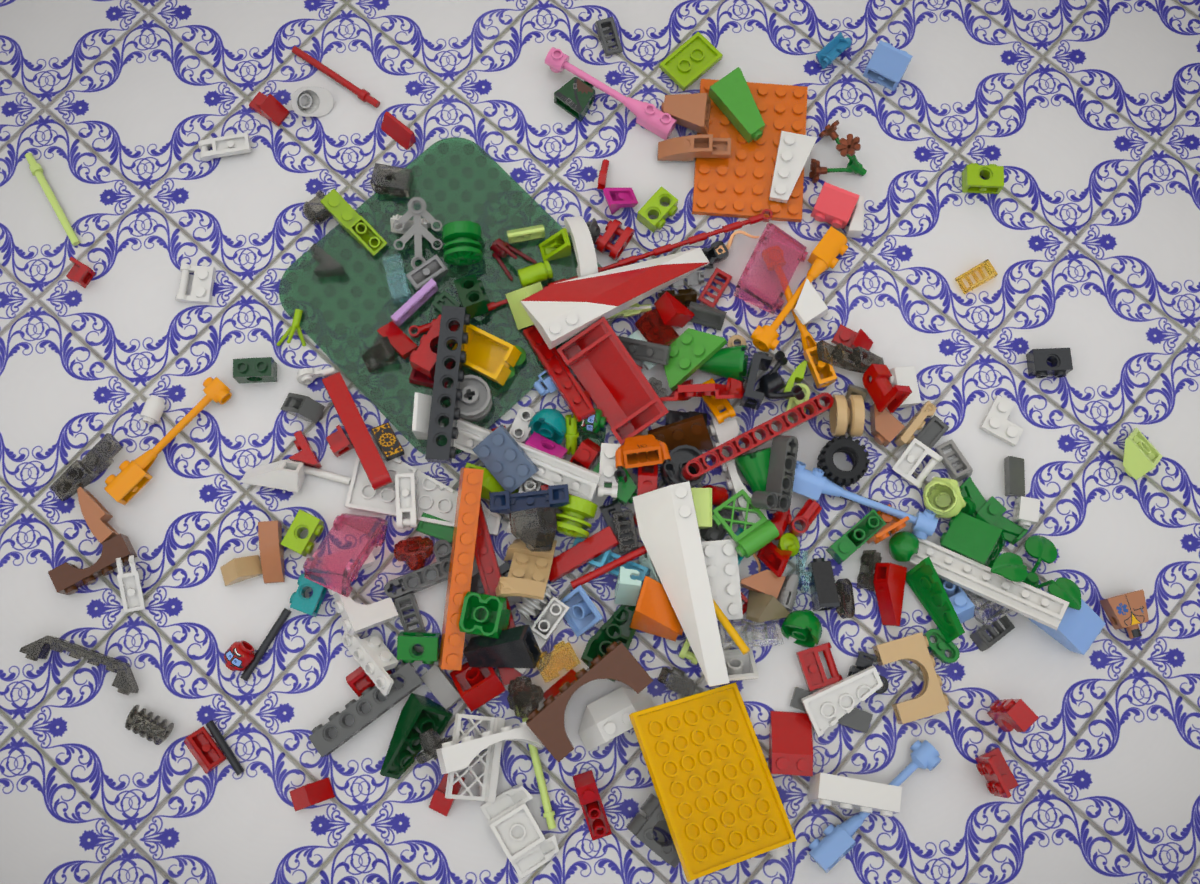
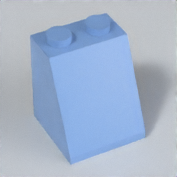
M1082 599L1080 610L1067 608L1057 630L1028 618L1068 650L1082 655L1090 648L1106 624Z

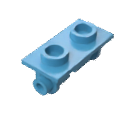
M840 32L816 54L822 69L831 65L832 61L844 50L851 47L852 40L850 38H844Z

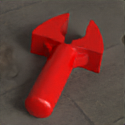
M607 159L602 161L597 189L603 190L606 187L609 167Z

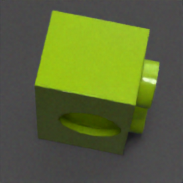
M971 163L966 165L962 171V193L999 194L1004 187V166Z
M299 509L281 545L306 557L307 553L310 554L315 545L313 542L316 537H319L323 532L324 522ZM307 529L308 536L304 539H301V532Z

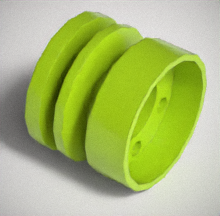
M569 495L570 504L558 508L563 511L562 514L553 513L552 517L558 521H551L549 527L566 536L588 538L589 532L584 529H591L592 525L584 520L594 519L598 505L586 499Z

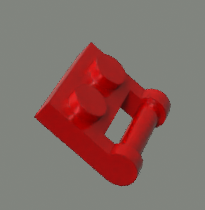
M830 642L796 653L809 691L843 680L836 668L830 650L832 648ZM820 651H823L832 678L827 679L818 654Z

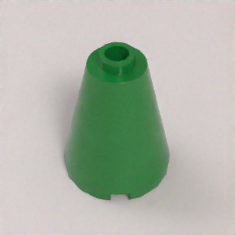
M747 345L721 348L699 370L727 379H737L744 383L745 379L742 376L747 375L748 355H744V350H748Z
M771 447L735 458L736 465L753 493L755 491H766Z

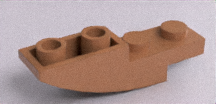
M702 134L667 139L658 142V161H694V158H731V138H713V134Z

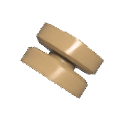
M833 395L834 404L829 409V423L832 436H844L847 432L851 437H861L865 424V406L862 395H850L848 399L844 395Z

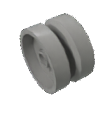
M464 375V381L460 382L462 400L458 401L460 418L468 422H477L490 413L493 405L492 394L487 382L481 377Z

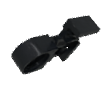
M859 650L856 663L850 667L847 677L871 667L873 661L876 662L877 657ZM879 675L880 679L884 682V686L875 693L882 694L887 691L889 684L885 677Z

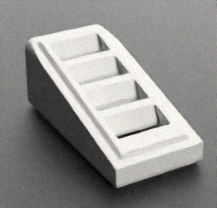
M859 196L855 205L846 237L860 238L864 231L863 196Z

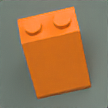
M645 576L630 628L676 641L678 635L682 636L683 629L664 587L656 580Z

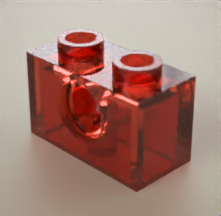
M657 309L645 312L634 324L648 342L669 346L679 337L672 326L664 325Z

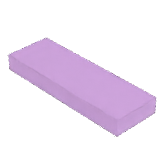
M431 278L391 316L392 321L400 327L438 291L437 283Z

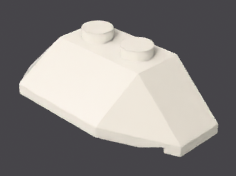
M621 687L587 705L578 732L587 752L632 729L633 725L629 715L654 707L650 696L643 693L637 694L634 690Z

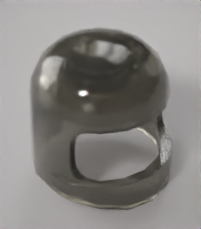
M321 190L317 191L316 196L311 201H306L302 207L305 217L315 225H320L333 216L320 203L325 197Z

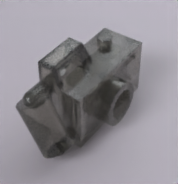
M662 667L658 677V681L665 684L666 688L684 697L693 695L697 686L693 682L694 680L684 678V671L675 667L672 670ZM674 670L681 672V675L673 673Z

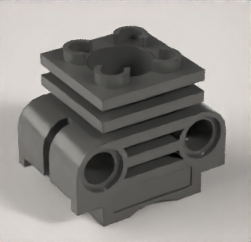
M651 793L640 808L647 816L644 817L637 812L626 828L665 862L676 868L680 863V859L673 839L659 842L653 837L655 825L659 821L665 820L658 798Z

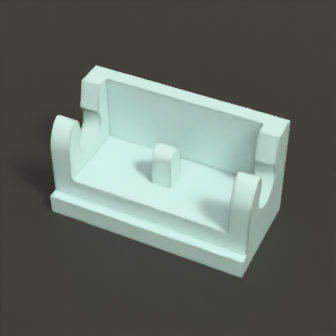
M620 566L615 586L614 604L636 606L642 581L633 580L630 576H639V571L625 569L623 566Z

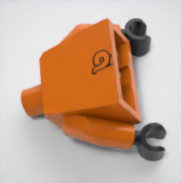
M652 434L625 438L624 444L615 452V463L618 469L614 473L616 482L618 483L619 477H624V482H627L624 468L628 469L663 463V475L667 477V470H671L674 475L675 464L670 462L671 457L666 443L657 440Z

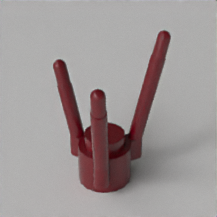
M500 238L496 239L490 247L491 251L494 252L492 256L498 261L510 281L514 279L500 257L504 258L510 255L512 258L517 259V256L514 254L516 253L533 264L537 263V261Z

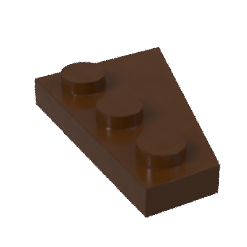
M703 414L647 431L648 434L654 435L657 440L666 443L668 450H673L681 445L694 446L698 450H711L714 448Z

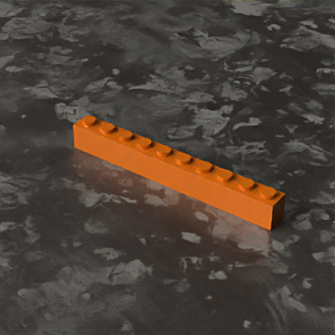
M461 468L438 662L440 669L461 671L465 632H460L459 621L464 597L468 591L470 592L484 474V470Z

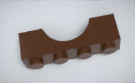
M120 533L102 543L101 556L92 566L79 569L75 565L65 562L48 571V574L57 593L71 595L77 592L79 587L94 583L96 578L113 573L114 569L117 568L116 558L121 557L123 566L129 564V556L134 555L135 558L137 554L128 536Z

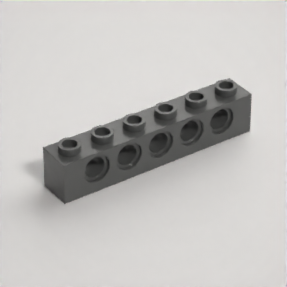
M401 663L395 668L396 672L390 677L394 682L397 678L401 677L404 680V685L402 688L397 689L393 683L386 700H379L378 693L380 690L377 687H369L361 693L363 696L357 701L355 699L351 700L345 705L346 709L341 713L337 711L328 718V723L324 726L320 724L311 731L313 734L308 738L321 757H327L424 684L412 663ZM365 702H368L371 706L367 714L362 711V705ZM349 714L354 717V723L351 726L345 723V718ZM335 727L337 730V736L334 739L330 738L328 734L329 729Z

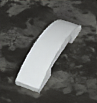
M582 216L564 217L565 227L568 236L571 235L578 263L576 268L578 277L598 273L595 248L585 220Z

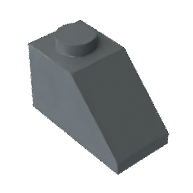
M289 393L281 410L305 421L317 423L323 416L325 406L308 396Z

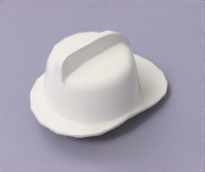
M321 87L299 88L293 93L291 98L292 109L296 114L303 117L325 116L331 111L334 103L331 93Z

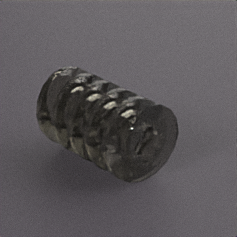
M135 705L126 719L125 728L132 730L134 734H139L142 738L146 737L148 741H153L155 745L163 743L172 732L174 723L172 722L167 727V719L159 723L161 718L159 715L152 719L153 712L148 713L146 716L147 709L143 708L138 712L140 705Z

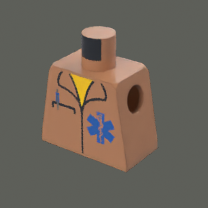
M1143 589L1100 600V604L1115 630L1126 628L1130 639L1142 636L1138 624L1149 621Z

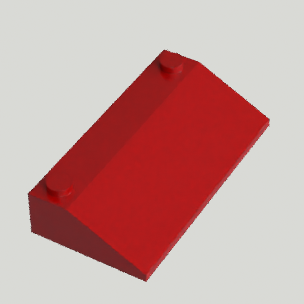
M602 317L556 349L566 365L572 369L585 390H588L589 396L597 408L603 411V416L606 417V421L611 427L610 430L621 445L624 444L625 438L639 435L669 413L605 317Z

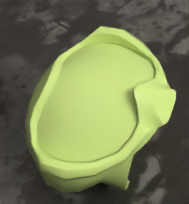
M933 477L925 485L923 492L924 506L926 509L933 511L936 517L949 519L958 515L961 509L966 506L957 480Z

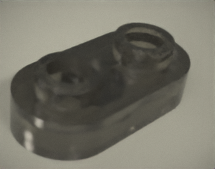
M847 578L838 579L835 584L840 607H837L836 611L843 619L852 618L855 614L852 584Z

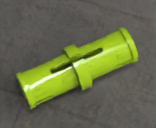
M566 415V449H568V455H570V452L571 455H574L577 450V438L579 437L577 419L574 415L573 417L572 415Z

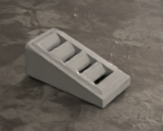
M952 439L935 447L937 454L943 457L942 463L951 479L959 482L972 475L973 469ZM950 448L952 449V451L946 454L943 453L944 451ZM954 455L956 456L955 458L948 460V458ZM957 462L960 463L959 465H957V466H955V467L952 466L953 464H955V463H957Z

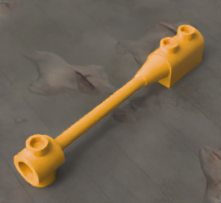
M832 226L829 228L807 260L812 266L804 281L771 326L764 325L761 327L758 325L750 338L753 339L752 342L757 349L763 352H768L770 349L775 350L780 342L777 340L779 334L776 330L797 303L806 279L811 283L825 270H828L829 267L833 269L839 261L836 257L839 254L843 256L849 246L846 245L848 240L844 234Z
M773 246L764 250L761 254L768 271H775L788 302L793 294L781 268L786 263L779 246ZM794 306L791 312L801 333L803 356L808 361L807 365L817 389L827 387L836 381V373L824 345L817 344L806 326L801 323L793 311Z
M212 377L207 378L203 382L205 387L203 391L207 395L152 449L131 462L128 460L124 461L119 466L121 472L117 476L112 474L105 480L107 486L104 489L117 502L126 505L153 478L147 471L158 454L212 400L216 403L224 404L231 398L232 393L230 389L217 377L214 379Z

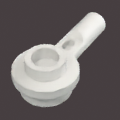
M334 367L322 370L303 368L297 373V381L308 385L318 377L335 374Z

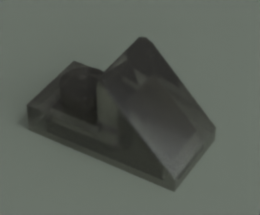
M315 243L309 248L313 254L312 258L319 263L314 269L317 277L341 276L346 273L340 263Z
M381 337L362 355L369 372L376 371L396 361L394 357L395 352L388 337Z

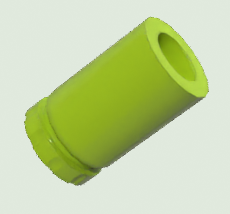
M547 260L543 261V263L539 262L517 270L522 287L553 278V272Z

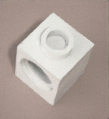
M1023 496L1015 499L1012 522L1019 523L1021 527H1031V525L1038 523L1040 499Z

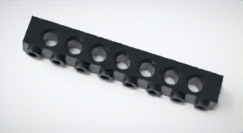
M442 305L425 459L428 462L452 464V458L455 459L456 447H453L454 439L458 438L456 420L460 419L458 401L462 400L460 382L464 381V370H462V363L466 362L464 344H468L466 326L470 325V314H468L466 307ZM453 325L460 326L457 331L450 330ZM452 343L458 344L455 350H449V345ZM449 362L456 363L453 369L446 368ZM447 381L454 382L451 388H445L444 384ZM451 400L452 403L449 407H442L443 401ZM449 419V424L446 427L440 426L441 420ZM447 438L446 445L438 446L439 439Z

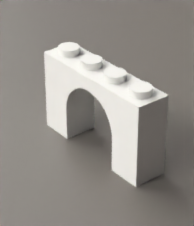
M369 543L325 557L320 563V572L323 577H326L328 582L327 589L336 601V611L341 614L343 628L350 636L392 621L398 616V612L390 597L373 604L364 605L352 600L346 591L345 582L347 576L371 567L376 561Z

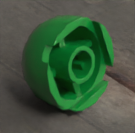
M797 610L791 612L786 617L781 626V633L787 639H789V636L797 639L794 642L797 645L814 647L820 641L822 626L812 611Z

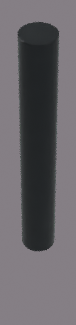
M209 721L206 724L208 730L237 776L244 772L243 767L214 721Z

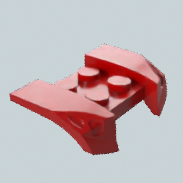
M728 378L726 385L717 383L693 384V379H690L678 385V388L669 396L660 397L661 401H685L692 397H702V393L703 396L715 397V399H740L744 394V386L742 381Z

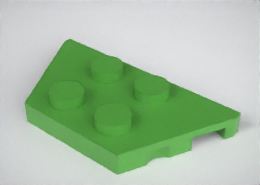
M688 328L669 345L671 346L668 365H664L670 389L672 391L677 389L678 385L687 380L727 344L726 339Z

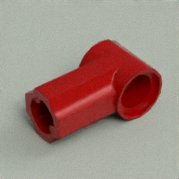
M811 499L806 501L791 521V524H789V533L800 537L808 530L822 510L816 501ZM794 523H800L803 530H797Z

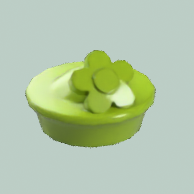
M785 533L778 541V548L780 550L792 551L790 556L792 557L799 552L800 544L794 534Z

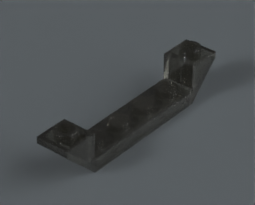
M45 636L21 647L19 651L26 654L25 658L38 661V658L47 659L50 650L60 653L65 650L70 652V657L80 660L81 657L87 658V663L95 666L103 664L106 665V670L117 673L112 683V686L118 688L117 692L129 695L139 691L129 663L59 637Z

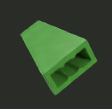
M738 67L710 86L708 96L744 139L750 143L752 140H758L763 135L765 123L744 75Z

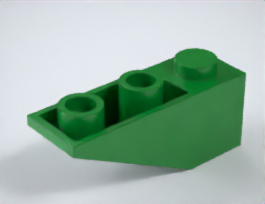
M872 509L828 547L826 551L838 564H841L887 523Z

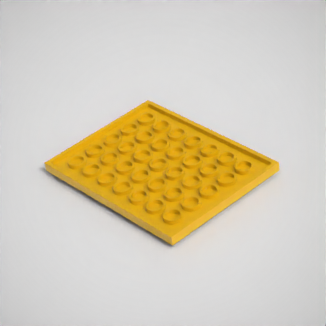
M736 682L629 715L687 882L797 841Z

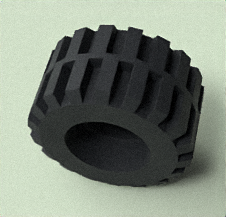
M845 435L828 441L821 449L817 458L819 460L817 468L820 467L825 472L824 476L841 487L843 485L848 487L860 480L864 473L867 472V465L870 462L867 459L869 453L864 452L866 448L864 444L860 446L858 439L853 441V437L848 436L845 438ZM837 452L847 454L853 463L852 470L842 471L838 469L834 464L833 455Z

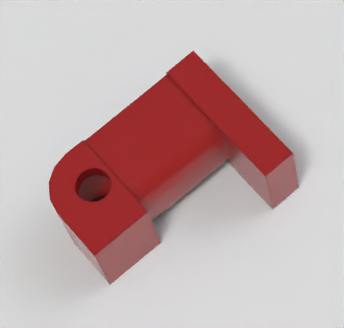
M871 364L863 374V385L874 401L878 412H882L887 407L889 412L893 413L912 391L909 386L894 385L892 387L889 381L892 374L887 365Z

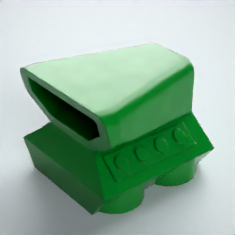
M468 591L464 597L459 621L460 632L498 639L502 630L508 628L511 611L507 609L506 598Z

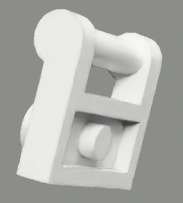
M181 264L180 271L182 273L179 293L176 294L175 300L182 303L211 304L216 269L209 266ZM189 273H194L191 295H186Z
M914 438L892 467V470L921 489L924 485L922 484L936 464L942 461L943 457ZM928 454L932 458L915 479L911 475Z

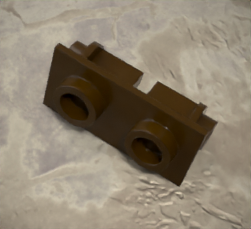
M679 289L678 294H675V290L667 291L685 307H689L691 301L697 303V292L695 289ZM662 290V292L658 293V299H659L666 291Z

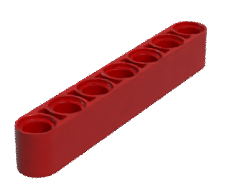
M340 372L323 378V384L374 491L392 483L391 477Z

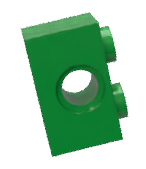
M403 631L399 633L397 638V660H402L403 663H413L414 660L422 661L424 664H433L434 661H438L440 633ZM414 645H421L424 651L417 652L414 649Z

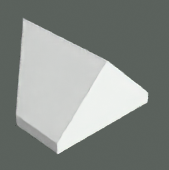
M806 279L797 304L793 309L803 325L828 314V307L808 279Z

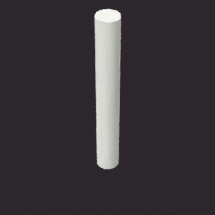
M304 465V473L350 485L351 477Z

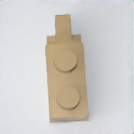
M930 401L925 402L894 440V443L899 447L904 444L908 445L915 437L913 435L916 430L919 431L925 425V418L933 416L937 407Z

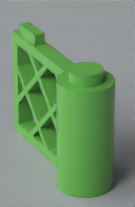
M744 489L712 510L713 521L717 526L722 525L736 543L737 547L735 549L741 557L749 558L779 536L776 526L764 516L760 509L753 507L751 498ZM742 496L747 502L746 508L735 507L736 499ZM722 509L732 510L731 519L722 518L718 512ZM734 510L746 512L745 521L733 520ZM748 512L757 514L760 520L756 523L747 522ZM732 524L744 525L743 532L736 536L732 530Z

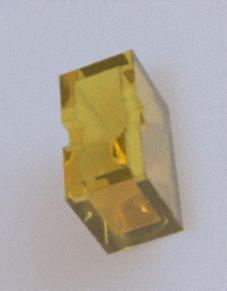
M562 641L553 646L555 650L547 653V651L541 653L536 667L545 683L559 677V671L563 669L569 671L581 664L569 642L565 644Z

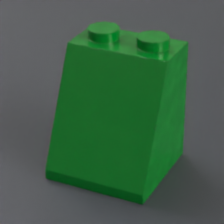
M959 512L958 515L951 518L947 533L944 532L942 534L940 543L942 547L992 568L994 561L999 557L1005 545L1003 529Z

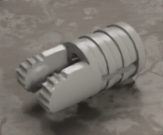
M796 574L786 576L777 598L788 611L793 610L794 601L798 593L797 588L800 579Z

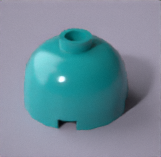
M542 409L535 413L528 428L531 427V434L536 432L557 444H561L566 434V419L556 409Z

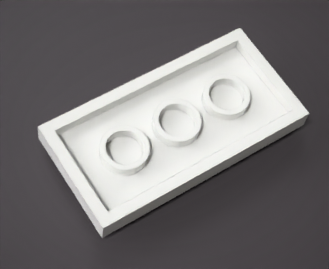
M733 539L702 542L714 601L728 620L743 618L738 555L735 549L737 547Z

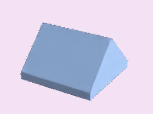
M581 585L561 600V602L570 607L564 618L577 637L603 621V617Z

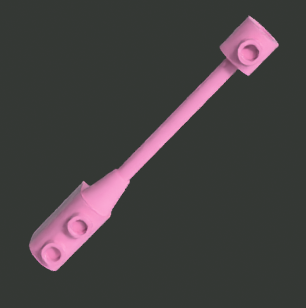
M554 47L550 49L546 56L545 64L550 66L551 71L561 73L564 69L568 70L622 102L637 117V124L664 140L668 139L677 123V120L672 118L670 114L662 112L653 104L624 96L568 62L569 56L560 49Z

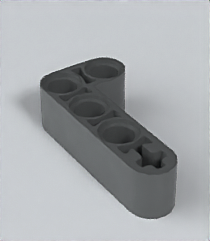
M778 435L773 438L766 491H755L752 494L751 503L753 507L779 512L789 510L798 452V440L795 436Z
M438 540L433 546L437 562L390 580L384 587L385 594L392 599H396L448 580L449 573L445 571V567L450 563L452 546L449 542ZM442 545L448 546V551L445 554L438 553V549ZM431 570L436 571L435 579L428 580L427 573ZM417 578V585L412 588L409 587V580ZM393 586L399 588L396 590V594L390 592L393 590Z

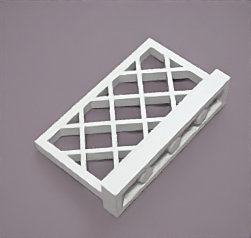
M456 713L452 741L454 740V744H458L461 738L467 737L466 735L473 729L478 734V738H481V731L477 725L483 720L488 721L485 732L493 730L494 734L500 733V728L504 727L505 718ZM462 718H466L471 724L465 732L460 727ZM502 741L484 749L459 774L457 771L448 773L445 798L495 802ZM479 761L482 765V771L476 775L472 767ZM469 771L474 779L466 785L461 777ZM458 781L463 789L458 794H452L453 785ZM476 782L480 787L479 796H473L469 790Z

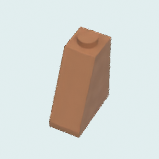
M708 93L665 95V100L661 105L662 112L670 114L672 118L677 120L676 124L701 134H708L711 100Z

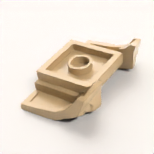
M527 537L514 540L513 544H510L503 560L509 561L512 559L508 577H500L496 587V596L503 598L519 596L543 600L557 541L554 540L552 543Z

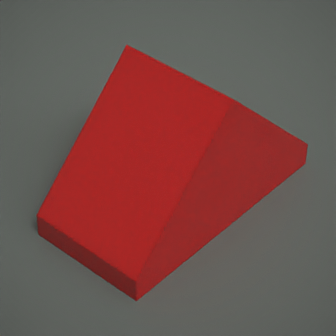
M667 291L654 303L664 325L683 328L695 315Z
M329 777L290 791L295 811L335 797Z

